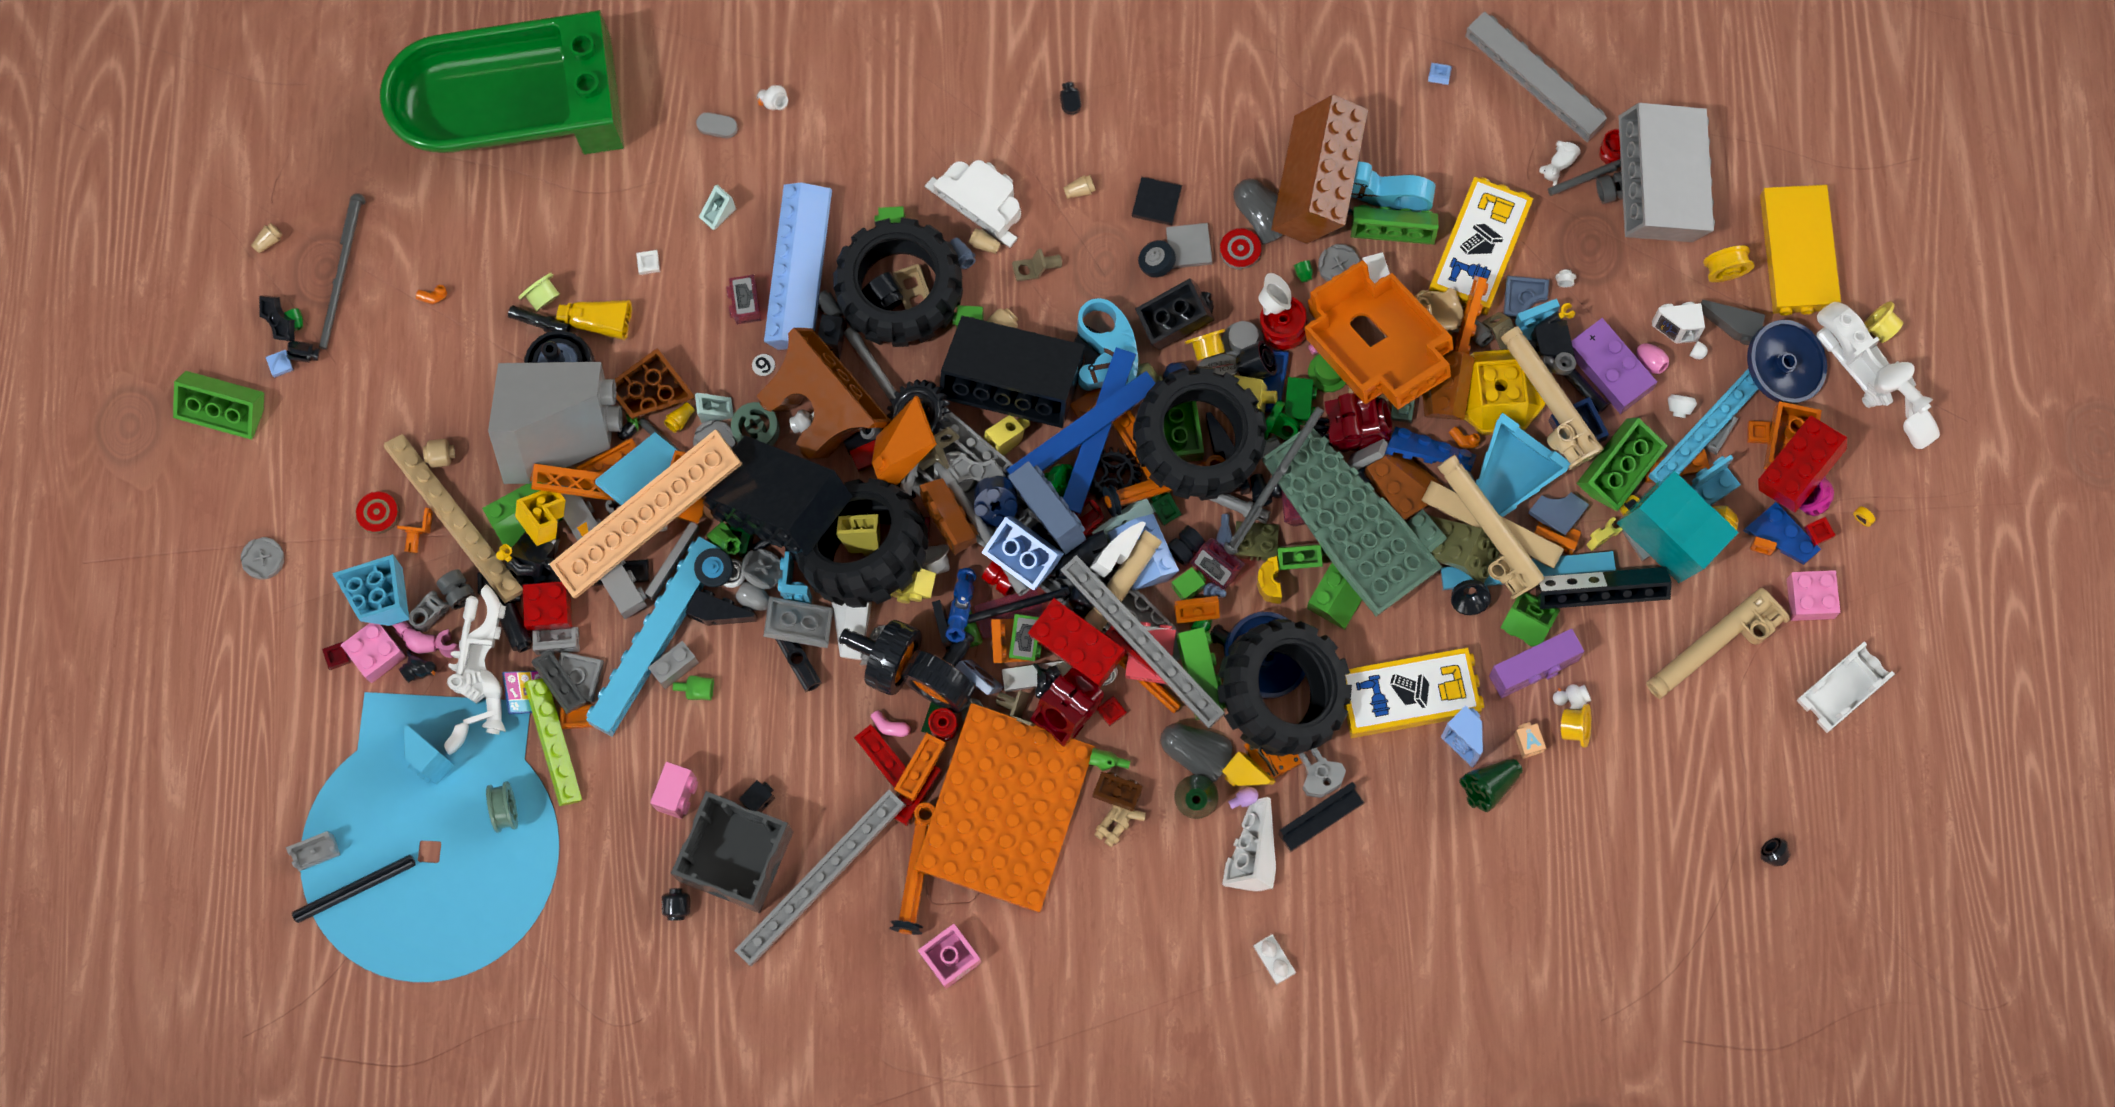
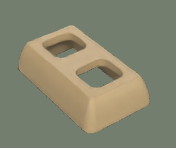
M916 264L893 273L894 278L903 289L900 293L903 296V304L906 310L912 308L911 298L921 295L925 299L929 295L920 265ZM915 277L918 286L909 290L905 289L903 281Z

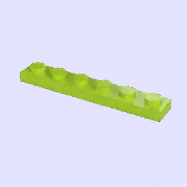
M542 678L526 681L524 686L559 806L579 803L582 801V797L551 691Z

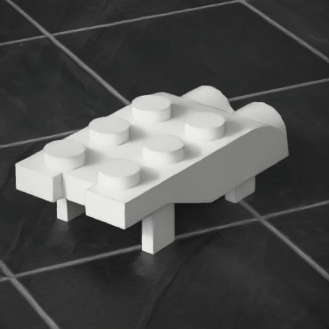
M1865 642L1859 645L1796 700L1807 712L1810 709L1819 718L1817 723L1826 733L1895 675L1893 671L1887 672L1882 667L1881 662L1867 651V644Z

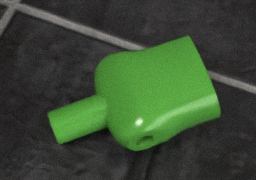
M691 675L686 683H673V691H684L688 700H712L714 678Z
M1097 748L1092 749L1089 760L1090 765L1097 766L1102 771H1106L1114 766L1129 769L1131 762L1130 760L1117 757L1113 752Z

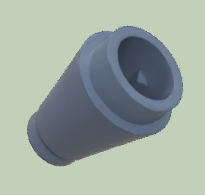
M954 238L950 241L958 255L961 269L971 267L975 263V254L959 238Z

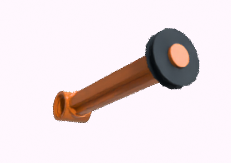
M1212 455L1206 461L1198 464V466L1217 465L1224 462L1225 459L1220 455ZM1147 480L1119 490H1115L1111 484L1108 488L1104 486L1103 497L1110 515L1115 517L1116 514L1121 515L1122 506L1172 490L1164 485L1160 488L1154 481Z
M927 802L919 804L914 811L915 829L899 920L891 921L890 923L893 926L889 928L908 935H920L922 932L919 929L923 928L922 925L916 924L925 873L914 870L931 820V817L928 820H923L920 818V815L924 811H929L933 814L935 809L932 804Z

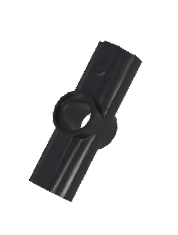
M775 639L804 691L808 692L818 688L822 682L801 645L795 642ZM796 656L803 657L802 662L799 664L792 662Z

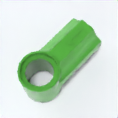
M724 522L719 523L706 535L712 544L728 554L735 555L740 551V540Z

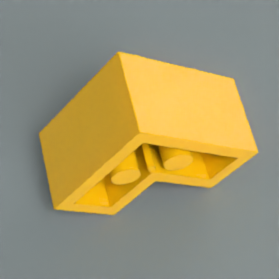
M539 491L517 500L515 517L536 546L556 539L557 519L564 517L566 501L561 493Z

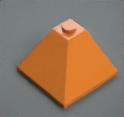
M914 396L876 436L872 465L879 480L898 485L937 445L918 396Z

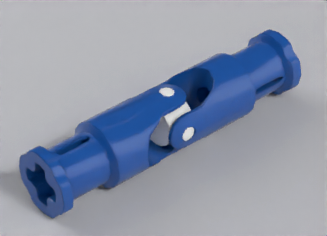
M963 568L957 572L958 582L955 584L954 599L948 619L950 626L946 630V637L952 642H960L965 638L964 628L968 624L971 607L970 600L974 592L973 582L976 580V573L970 568Z

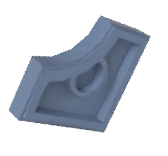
M1507 276L1503 314L1516 319L1518 313L1528 310L1537 303L1547 302L1549 280Z
M1572 492L1561 499H1549L1541 495L1528 514L1555 533L1565 537L1588 508L1589 504Z

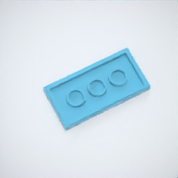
M654 432L595 480V484L616 502L623 505L670 466L674 452L677 449Z

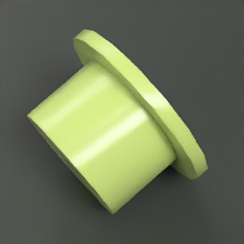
M549 273L521 293L518 298L520 300L527 298L536 311L547 306L560 295L550 282L553 274Z

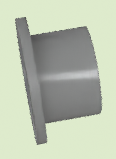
M1239 321L1230 325L1222 337L1225 353L1234 358L1240 354L1242 348L1259 341H1264L1260 329L1247 321Z

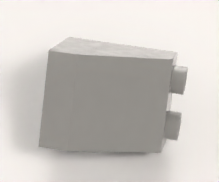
M601 362L498 363L488 433L504 484L532 483L530 477L534 464L567 468L610 449L612 432L622 431L623 414L621 406H612L616 403V383L614 379H605Z

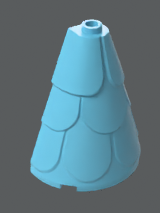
M1504 413L1496 421L1488 451L1485 453L1479 479L1475 481L1491 505L1502 517L1516 509L1518 504L1539 492L1542 487L1565 473L1570 465L1566 458L1556 451L1546 448L1520 429V425Z

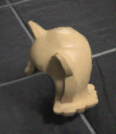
M1448 288L1445 292L1422 290L1414 296L1447 331L1455 330L1461 325L1464 311L1455 289Z

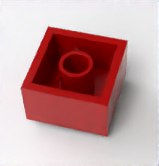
M562 582L523 585L524 627L529 633H532L534 630L547 631L572 628L571 594Z

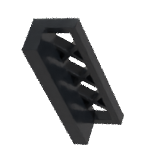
M1353 781L1279 830L1278 835L1290 852L1364 804L1355 790L1356 785Z

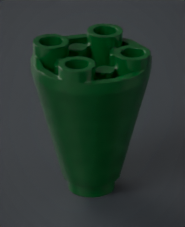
M1504 760L1470 771L1461 777L1459 782L1468 796L1466 798L1468 804L1472 808L1478 807L1484 812H1489L1518 780L1523 770L1517 760Z

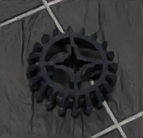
M1110 447L1109 453H1106L1105 449H1103L1096 471L1101 466L1104 475L1099 482L1096 481L1094 475L1090 487V494L1094 495L1097 493V500L1103 497L1104 486L1108 487L1111 484L1119 490L1141 483V480L1138 479L1142 476V472L1138 471L1140 464L1135 463V456L1129 458V451L1122 454L1121 448L1114 452L1113 447ZM1115 461L1119 462V464L1111 465L1108 462ZM1128 469L1131 476L1125 485L1121 476ZM1109 473H1113V475L1116 473L1117 479L1109 478Z

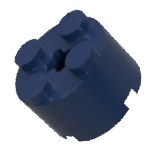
M1003 476L987 477L977 484L974 494L975 514L980 516L984 523L999 527L1005 517L1015 516L1018 508L1017 491L1008 478Z

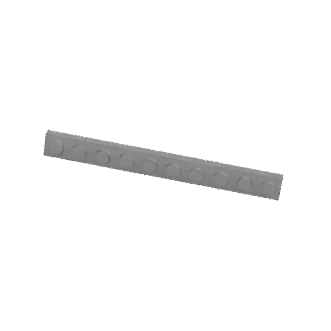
M1077 555L1060 569L1069 581L1208 729L1225 715V712Z
M888 790L734 951L752 967L906 805Z

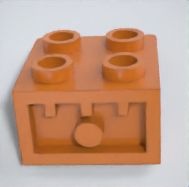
M1014 619L991 620L993 663L1027 661L1009 658Z

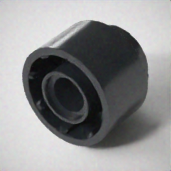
M891 272L879 275L862 289V293L868 301L884 310L891 311L903 301V296L900 293L903 289Z
M1259 341L1242 348L1240 354L1236 357V367L1241 376L1263 380L1277 373L1275 355L1265 341Z

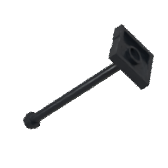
M1060 585L1061 589L970 614L968 624L1052 601L1053 598H1063L1066 601L1070 597L1068 585ZM937 600L932 602L942 643L946 650H948L952 644V641H949L946 637V630L950 626L948 623L949 618H947L942 602Z

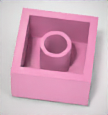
M1836 570L1792 572L1788 576L1787 588L1791 621L1835 619L1840 614Z
M369 623L341 644L363 676L371 683L406 658L390 634L380 624Z
M666 762L651 799V805L659 812L682 819L683 814L686 815L689 811V798L691 794L696 792L698 787L696 776L689 769Z
M952 924L918 950L945 989L982 963L955 924Z

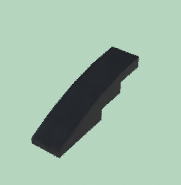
M1207 412L1206 422L1214 455L1222 456L1226 461L1233 455L1235 446L1212 413ZM1248 479L1239 487L1241 495L1249 494L1250 486Z

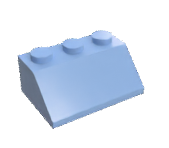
M1154 514L1135 518L1107 533L1110 541H1112L1126 529L1143 521L1146 525L1142 532L1146 530L1162 541L1131 587L1133 591L1167 582L1179 572Z
M1013 516L1004 518L981 552L1032 590L1037 589L1064 555L1063 552Z
M1465 705L1447 723L1441 738L1473 768L1483 752L1482 720L1479 719L1480 715L1475 709H1469Z

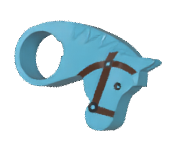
M1358 162L1351 197L1378 207H1389L1391 210L1410 209L1413 212H1421L1432 208L1436 185L1427 178L1415 175L1382 177L1375 171H1372L1371 164Z
M1097 298L1087 301L1080 308L1077 330L1080 337L1096 350L1100 356L1096 359L1095 364H1088L1080 369L1078 383L1086 391L1102 388L1115 348L1117 347L1136 354L1126 383L1127 385L1136 378L1138 371L1136 340L1128 319L1118 307L1106 299ZM1092 311L1105 312L1113 319L1115 324L1114 330L1110 333H1094L1086 328L1083 318Z

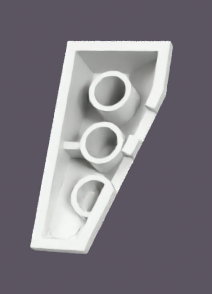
M867 602V607L859 608L849 607L845 603L843 606L832 603L840 657L862 660L860 652L847 647L845 644H840L839 638L845 628L866 636L872 602Z
M1265 797L1258 799L1248 807L1242 822L1244 829L1240 839H1236L1234 842L1236 849L1232 858L1228 857L1225 865L1222 884L1225 887L1250 891L1273 888L1276 861L1271 799Z

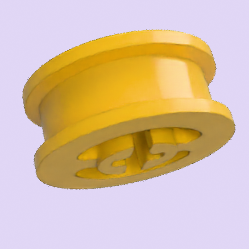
M1742 245L1728 247L1707 256L1703 263L1705 267L1709 268L1708 280L1710 282H1724L1749 273L1754 268L1753 261L1748 258L1750 253L1749 247Z

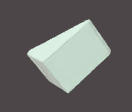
M715 185L699 218L715 230L736 210L733 198L720 186Z
M703 393L695 394L697 414L701 423L709 420L732 419L733 407L730 397Z

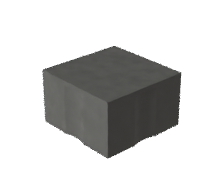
M706 791L693 820L691 833L680 850L671 874L681 883L760 913L794 832L787 822L759 811L745 809L733 801Z

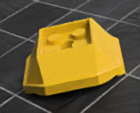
M1509 350L1473 352L1470 356L1474 357L1475 360L1465 420L1481 435H1492L1496 421L1504 413L1518 423L1520 429L1525 431L1545 407L1544 400ZM1502 385L1505 387V391H1498L1495 386Z

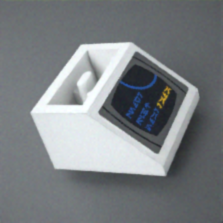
M1686 302L1679 306H1673V304L1662 305L1658 308L1652 320V326L1676 344L1697 342L1705 329L1701 303L1695 304L1694 302Z

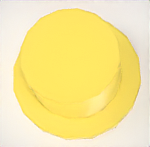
M1891 301L1876 309L1864 322L1869 333L1871 332L1875 337H1878L1881 343L1892 338L1903 325V321L1893 312L1895 304Z

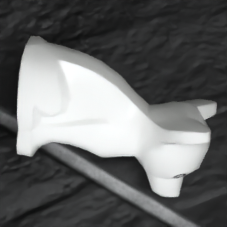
M1558 141L1556 143L1557 152L1552 157L1551 164L1542 166L1539 169V172L1544 174L1547 180L1553 181V186L1557 185L1560 171L1572 165L1580 155V148L1576 144Z

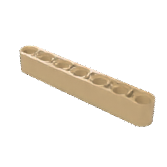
M1430 482L1421 501L1467 525L1481 528L1457 493L1436 482ZM1500 516L1531 558L1548 567L1555 568L1564 551L1562 547Z

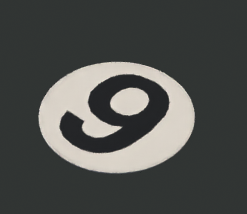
M767 354L756 356L752 362L753 371L760 376L769 375L775 368L774 359Z

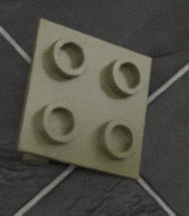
M1236 521L1235 533L1239 529L1242 522ZM1253 523L1237 548L1239 552L1234 554L1233 557L1248 559V556H1250V560H1252L1254 556L1257 557V561H1259V557H1261V560L1267 561L1268 558L1277 556L1279 525Z

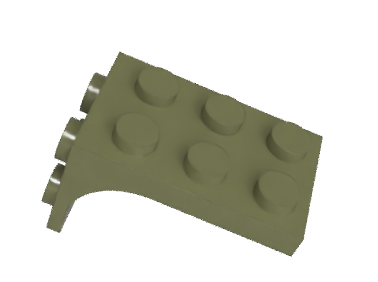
M1428 515L1447 537L1443 543L1430 552L1439 563L1457 568L1474 580L1484 583L1489 576V565L1499 556L1498 549L1484 530Z

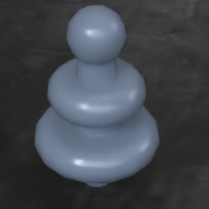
M1208 583L1203 592L1204 597L1218 596V599L1220 597L1224 598L1227 594L1225 590H1222L1215 583Z

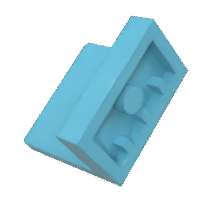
M1557 298L1517 314L1515 320L1516 327L1519 326L1527 339H1530V335L1537 324L1559 310L1560 305Z
M1732 455L1726 458L1721 456L1713 462L1714 465L1709 470L1705 467L1692 480L1693 484L1691 487L1710 506L1741 485L1728 469L1733 460Z
M785 551V557H781L780 570H783V577L778 580V591H780L781 597L787 600L812 604V595L808 586L801 582L792 583L794 561L790 551Z

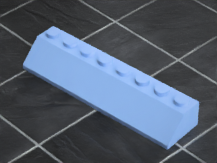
M806 183L785 184L783 187L764 342L777 350L788 349V333L794 327L812 328L815 331L832 189Z

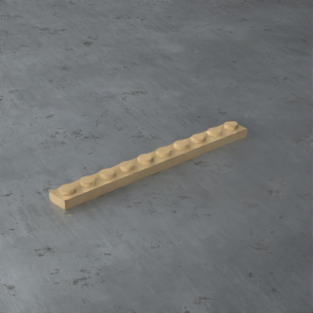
M401 434L385 442V450L502 601L507 603L523 594V588L503 562L497 559L496 553L405 436Z

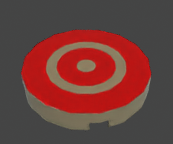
M380 491L371 492L359 501L356 508V519L360 526L369 533H385L397 523L399 506L389 494Z

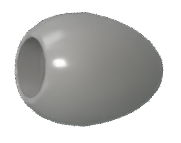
M743 582L735 595L737 601L742 606H747L756 611L767 610L769 595L766 591L752 585L750 582Z

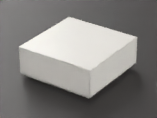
M657 250L636 253L639 275L660 272Z

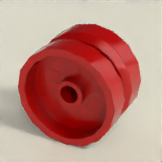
M1291 297V308L1285 309L1279 314L1270 313L1265 315L1262 307L1260 313L1262 333L1269 345L1277 349L1287 350L1297 347L1306 338L1304 327L1308 324L1306 309L1299 300Z

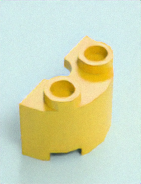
M1277 556L1268 558L1262 564L1258 571L1257 587L1265 601L1281 604V585L1274 581V578L1278 577L1277 573L1279 571Z

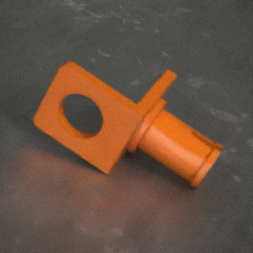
M425 507L422 528L397 525V529L407 533L404 552L418 553L420 535L422 533L430 534L433 516L431 508Z

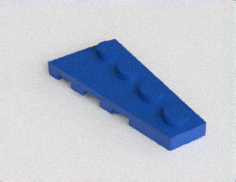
M1395 427L1385 452L1388 455H1393V452L1400 453L1406 459H1412V456L1423 458L1425 463L1430 464L1437 461L1444 462L1455 454L1459 463L1469 472H1471L1476 458V454L1471 453L1469 450L1459 449L1446 442H1439L1426 435H1419L1406 428Z

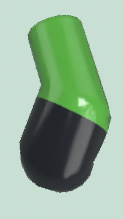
M626 414L627 423L622 427V431L618 432L620 439H630L638 431L637 418L631 419Z

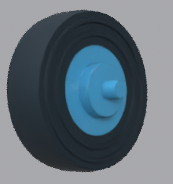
M706 549L695 560V575L706 586H722L729 581L733 574V561L728 553L721 549Z

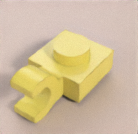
M1615 517L1606 523L1605 529L1598 528L1590 535L1592 539L1587 543V546L1591 551L1623 530L1621 527L1616 529L1612 526L1616 520Z

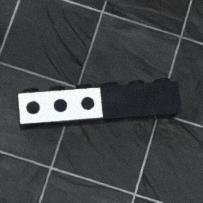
M1667 567L1544 576L1545 579L1536 585V597L1541 610L1671 600L1672 581Z

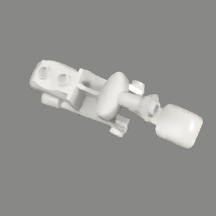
M1832 302L1823 308L1817 315V321L1824 328L1817 332L1816 337L1827 351L1835 355L1865 392L1862 398L1864 405L1867 408L1882 404L1888 406L1893 402L1891 392L1899 390L1905 396L1907 419L1903 424V429L1913 447L1923 449L1939 438L1940 432L1937 423L1928 411L1932 407L1929 403L1933 399L1923 396L1914 387L1916 383L1912 376L1915 366L1910 362L1898 361L1894 364H1889L1876 346L1880 339L1878 337L1872 338L1861 318L1847 305L1840 302Z
M487 584L481 589V596L487 606V616L484 623L471 633H469L471 622L475 620L479 601L474 596H469L466 599L463 612L465 621L461 641H459V651L451 652V656L458 658V663H449L448 665L449 668L456 671V674L451 675L447 681L450 689L464 695L476 704L486 697L487 712L464 719L463 723L454 726L451 736L444 744L445 750L449 755L456 752L465 742L470 724L486 720L482 727L487 728V733L499 735L500 731L506 732L502 722L501 697L503 689L497 678L485 666L486 654L490 648H494L495 639L499 640L501 627H498L500 618H504L506 606L500 603L495 592Z

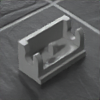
M572 627L571 629L547 631L534 630L533 651L536 655H542L550 650L553 654L561 653V651L567 653L580 652L579 628Z
M328 831L286 847L287 853L293 859L292 865L299 872L340 856L335 837Z

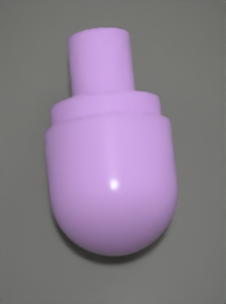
M1246 787L1236 793L1237 797L1228 802L1232 809L1239 805L1242 808L1248 807L1258 800V791L1253 787Z

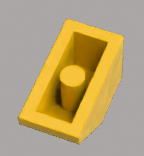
M1240 751L1222 770L1226 775L1225 780L1234 787L1235 785H1273L1276 782L1246 753Z

